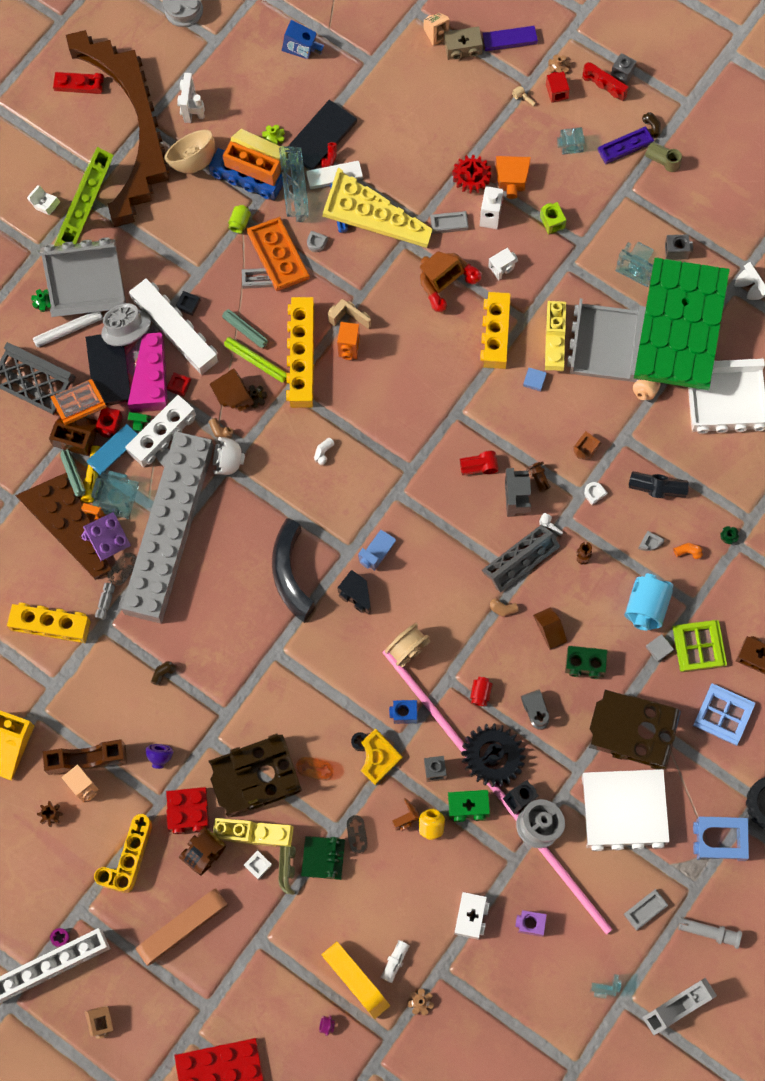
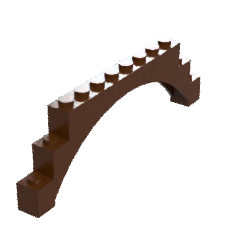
M86 30L67 34L66 39L72 59L78 58L88 62L110 76L126 93L136 111L139 124V146L136 161L129 179L113 202L107 203L114 227L135 222L134 215H137L135 205L151 202L150 194H154L152 184L168 181V173H171L169 164L167 162L164 163L165 149L160 147L159 144L163 141L160 131L156 132L155 127H159L156 116L152 117L151 112L155 111L153 103L148 101L147 98L151 95L148 86H144V82L147 81L145 72L140 71V67L143 66L141 57L136 56L135 50L118 53L116 46H112L111 40L94 44L92 36L88 37Z

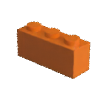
M230 141L223 154L225 167L272 186L275 185L282 172L279 160Z

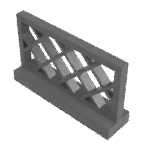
M7 342L4 347L5 352L0 360V375L5 373L7 382L0 384V389L54 415L56 412L54 404L51 409L45 407L44 399L67 390L70 383L73 384L76 377L72 373ZM8 357L14 358L15 366L6 368L5 362ZM26 365L30 366L32 373L22 376L20 368ZM17 369L19 378L10 381L8 372ZM46 374L48 381L38 384L36 375ZM33 377L35 386L26 388L24 380ZM21 381L23 390L13 391L12 384ZM57 381L63 382L62 389L54 392L52 383ZM49 384L52 393L42 396L40 387ZM37 389L39 398L29 399L28 391Z

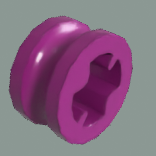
M62 928L53 930L50 935L52 944L58 948L67 944L70 939L67 931ZM57 933L65 935V939L63 938L64 941L62 943H59V941H55L54 938H57Z

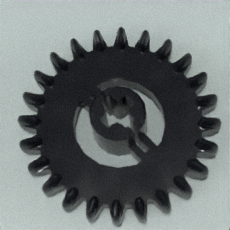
M495 723L491 729H489L488 724H485L484 731L480 726L477 727V733L472 730L470 732L471 737L467 736L465 738L467 743L462 745L467 751H462L461 755L466 757L462 760V763L468 764L465 770L472 771L470 777L477 776L476 782L482 779L484 786L490 782L491 787H494L495 783L502 787L503 781L509 785L510 779H517L515 774L519 775L522 773V770L519 768H523L525 763L520 761L525 760L526 755H520L525 751V748H518L522 740L514 741L517 734L510 736L511 729L503 732V725L497 730ZM487 743H494L487 748L484 756L480 758L481 747ZM507 754V762L502 768L490 769L484 765L487 763L488 765L495 766Z

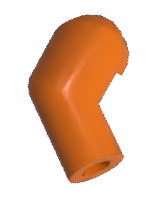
M685 543L673 548L676 557L686 553L692 554L695 559H700L703 556V549L699 545Z

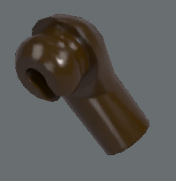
M647 112V114L642 116V121L645 124L650 123L651 136L658 138L660 137L661 123L653 113Z

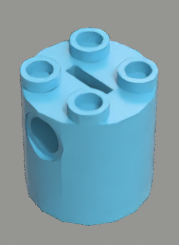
M646 573L645 577H637L625 610V617L633 623L635 628L647 631L662 627L674 585L668 581H660L655 575Z

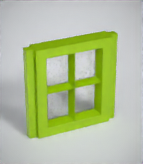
M719 620L672 626L680 672L727 666Z

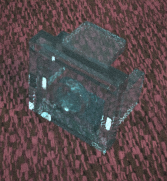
M628 242L619 254L615 271L648 288L653 264L649 263L648 260L654 250L637 242L632 252L629 253L632 244Z
M109 471L108 475L102 473L101 478H96L92 491L94 499L92 505L100 507L105 514L114 512L118 517L129 519L139 482L129 480L126 474Z

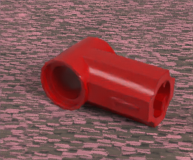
M485 451L478 456L460 458L462 476L498 472L496 452Z

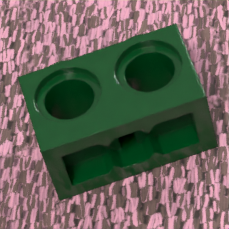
M568 646L565 673H569V676L572 677L589 675L591 679L604 677L606 673L607 650ZM577 658L581 661V665L574 666L571 660ZM596 660L600 662L601 667L594 668L590 662Z

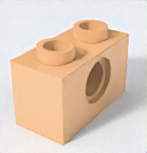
M78 764L62 777L74 794L83 802L93 799L97 794L96 791L99 790Z

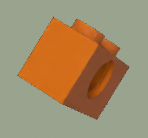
M340 322L337 340L339 357L345 360L357 359L360 345L359 324Z

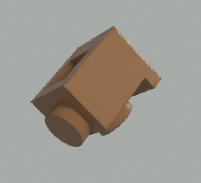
M108 1006L84 1011L90 1036H96V1039L107 1037L108 1032L113 1031ZM97 1019H100L102 1022L99 1027L95 1026Z

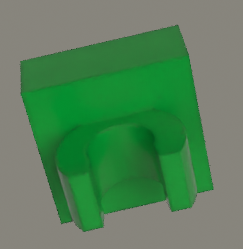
M132 412L128 414V420H134L133 430L142 431L143 422L150 423L151 415Z

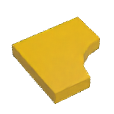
M374 729L361 742L365 748L366 760L360 771L376 785L403 756L377 729Z

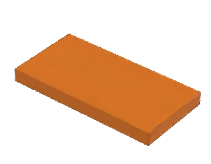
M280 217L247 228V234L276 292L310 279V275Z

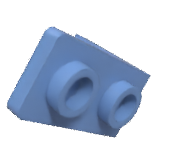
M380 530L366 550L362 548L359 552L360 563L364 567L375 571L396 542V539Z

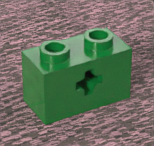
M488 790L448 792L449 819H454V822H464L466 818H474V821L486 820V817L490 816ZM467 802L474 806L471 808V811H467V808L463 807L466 806Z

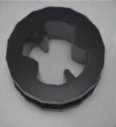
M362 732L355 733L351 739L352 747L356 751H364L365 748L363 746L359 747L358 744H355V741H358V737L364 740L367 735Z

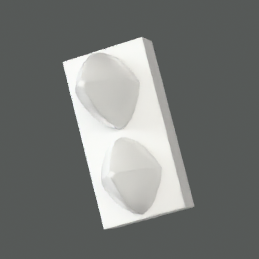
M751 262L744 265L745 270L739 274L734 286L744 287L755 283L750 288L747 299L759 300L765 297V283Z

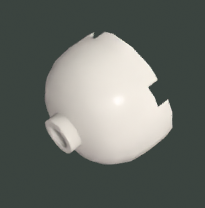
M219 437L218 440L221 442L215 445L213 465L217 464V470H213L216 475H230L238 470L240 464L243 465L245 454L241 453V447L233 439Z

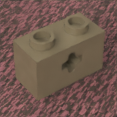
M479 27L444 32V44L448 60L482 55L483 43Z

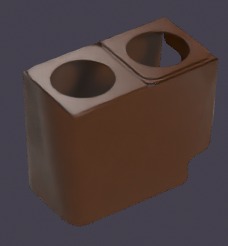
M234 368L209 384L218 402L224 407L228 405L232 409L238 408L242 412L254 404L245 384Z

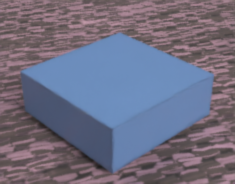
M528 368L523 386L541 391L546 372Z

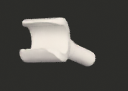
M543 513L539 520L540 525L551 528L561 536L563 532L550 523L552 516Z

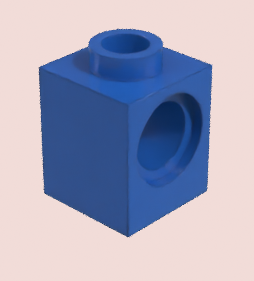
M417 700L393 701V706H389V716L393 718L394 724L417 723ZM401 708H406L409 713L406 716H400L398 711Z

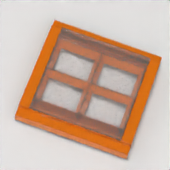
M92 379L51 396V400L64 425L106 408V404Z

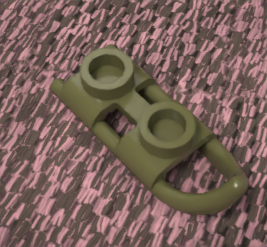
M292 845L291 847L280 846L279 886L285 893L294 895L295 892L289 885V878L293 879L295 875V868L290 865V858L295 857L296 849Z

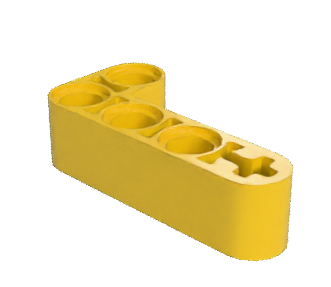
M138 814L132 819L117 870L106 867L97 869L94 874L97 884L122 893H128L133 889L152 830V822L146 815ZM144 820L146 826H142L140 830L138 823H142ZM140 839V846L136 849L132 848V841ZM133 858L135 860L134 866L126 868V861ZM107 872L109 873V879L103 883L100 881V876ZM122 878H128V885L124 888H120V880Z
M337 941L321 954L374 1019L390 1007L383 995Z

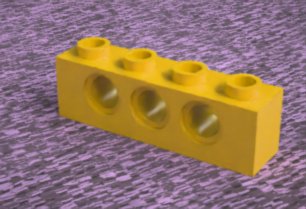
M488 292V299H484L483 310H487V316L483 315L482 327H486V333H482L481 344H485V350H481L480 361H484L483 368L506 369L510 293ZM498 311L500 315H493L492 312ZM497 328L499 332H492L491 329ZM496 345L498 349L493 350L490 346Z
M19 603L18 605L12 604L7 627L10 631L86 644L91 621L86 614L81 612L69 614L63 609L51 611L44 606L34 608L30 607L29 604ZM30 615H35L32 622H26ZM53 618V623L49 626H46L45 622L48 619ZM73 622L70 628H64L65 623Z

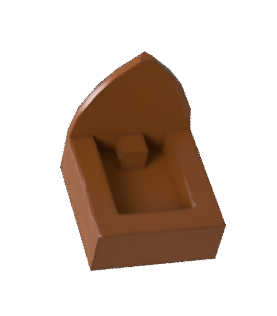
M585 431L575 446H573V451L578 459L589 460L602 443Z
M404 798L409 813L392 820L395 830L400 829L404 831L412 827L411 823L419 819L420 814L417 808L406 798Z

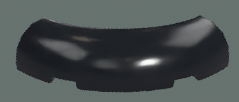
M286 518L274 543L272 573L275 586L283 602L304 623L315 609L314 601L302 592L293 577L291 554L302 530L298 522Z

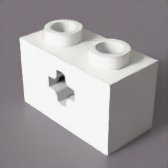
M462 893L454 935L479 939V935H484L486 923H482L483 914H488L490 904L486 902L487 897ZM471 911H474L475 916H478V918L474 919V922L470 921V917L467 916V914H471Z

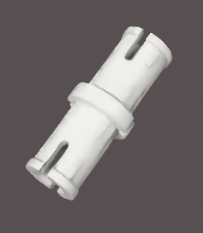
M398 940L391 957L389 956L387 959L388 963L380 978L389 983L393 982L399 967L403 965L402 961L410 945Z

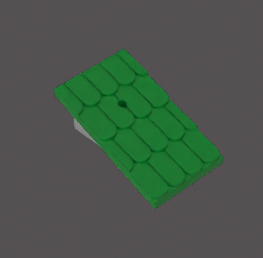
M654 258L634 379L709 390L730 269Z

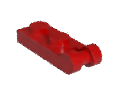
M591 62L584 64L582 78L585 81L591 80L599 88L608 91L614 98L622 101L626 98L628 92L627 85Z
M55 72L53 89L54 91L101 94L103 88L101 83L104 82V75L101 73Z

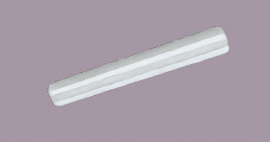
M100 311L90 312L35 336L33 341L36 347L43 346L103 319Z

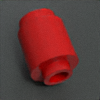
M478 677V680H473L470 699H472L471 704L487 706V702L490 701L493 683L489 682V678Z

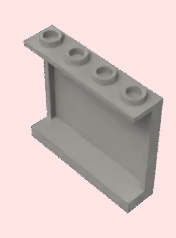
M106 237L95 242L83 240L78 244L65 242L61 246L48 244L41 248L39 254L42 256L51 303V317L107 311L117 305L126 303L115 239L110 240V238Z
M580 298L579 305H575L574 316H577V321L572 324L571 333H575V337L570 340L569 350H573L572 356H568L567 367H570V374L635 382L637 379H634L646 307L639 306L638 311L582 304L583 299Z

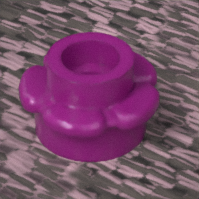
M331 1015L329 1017L322 1016L319 1026V1032L328 1036L329 1032L333 1033L335 1027V1020H332Z

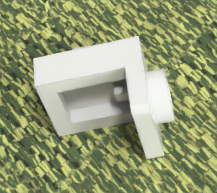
M38 185L27 197L36 210L48 215L60 203L57 197L46 193Z

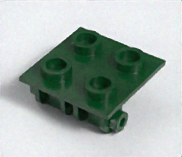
M305 836L301 877L341 880L345 839Z

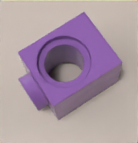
M522 910L521 915H517L515 927L519 928L518 933L543 937L547 914ZM527 918L534 919L536 927L533 929L527 928L525 920Z

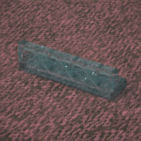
M281 146L279 153L287 217H296V222H304L309 216L302 150L301 147ZM285 152H290L288 154L289 160L285 157ZM289 167H290L291 177L287 174V169H288ZM291 184H292L293 194L289 191V186H290ZM293 201H294L295 211H292V209H291V203H292Z

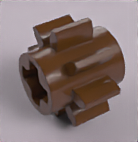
M48 801L46 806L40 805L42 810L37 815L42 817L41 824L48 822V826L52 827V823H60L58 820L59 816L63 815L62 812L58 811L60 805L56 804L53 807L51 801ZM51 810L54 812V814L50 815L49 818L46 816V814H49Z

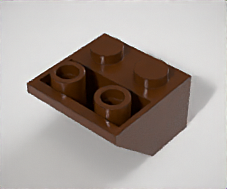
M59 417L55 421L49 440L53 447L63 450L68 449L70 452L89 456L98 432L96 428L97 420L83 417L64 425L61 417Z

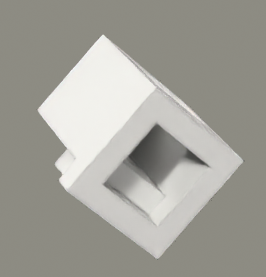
M506 248L489 258L488 267L496 278L500 280L502 279V274H507L514 269L518 258L514 252H510Z

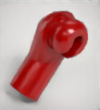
M328 143V159L321 160L322 168L333 166L337 157L336 143Z

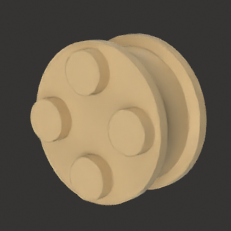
M414 623L398 635L385 650L386 654L390 653L396 659V665L401 668L410 662L409 658L414 659L422 652L420 648H425L431 642L428 635L424 636L419 631L417 623Z

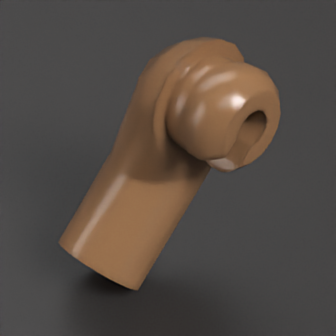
M217 418L209 420L215 437H232L233 429L231 427H220Z
M497 598L490 601L491 610L499 616L504 617L519 612L516 603L506 606Z

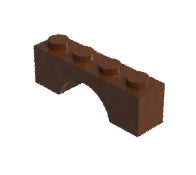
M122 739L101 742L99 745L83 749L61 748L42 751L44 771L48 775L69 772L77 764L85 770L127 763L125 743Z

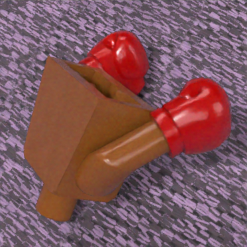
M439 251L431 257L425 256L421 260V286L428 295L431 307L435 312L446 310L447 302L438 294L459 276L464 274L466 283L471 285L478 284L482 277L479 269L471 266L470 263H466L456 253L445 254Z

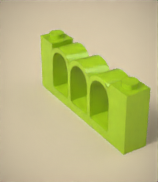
M99 147L96 148L54 242L55 246H61L65 242L77 243L112 161L113 154Z

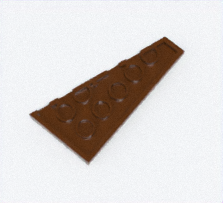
M67 473L15 495L95 580L112 572L107 558L100 561L91 541H84L81 535L85 531L83 526L90 524L87 514L81 509L83 505L80 498L75 496Z

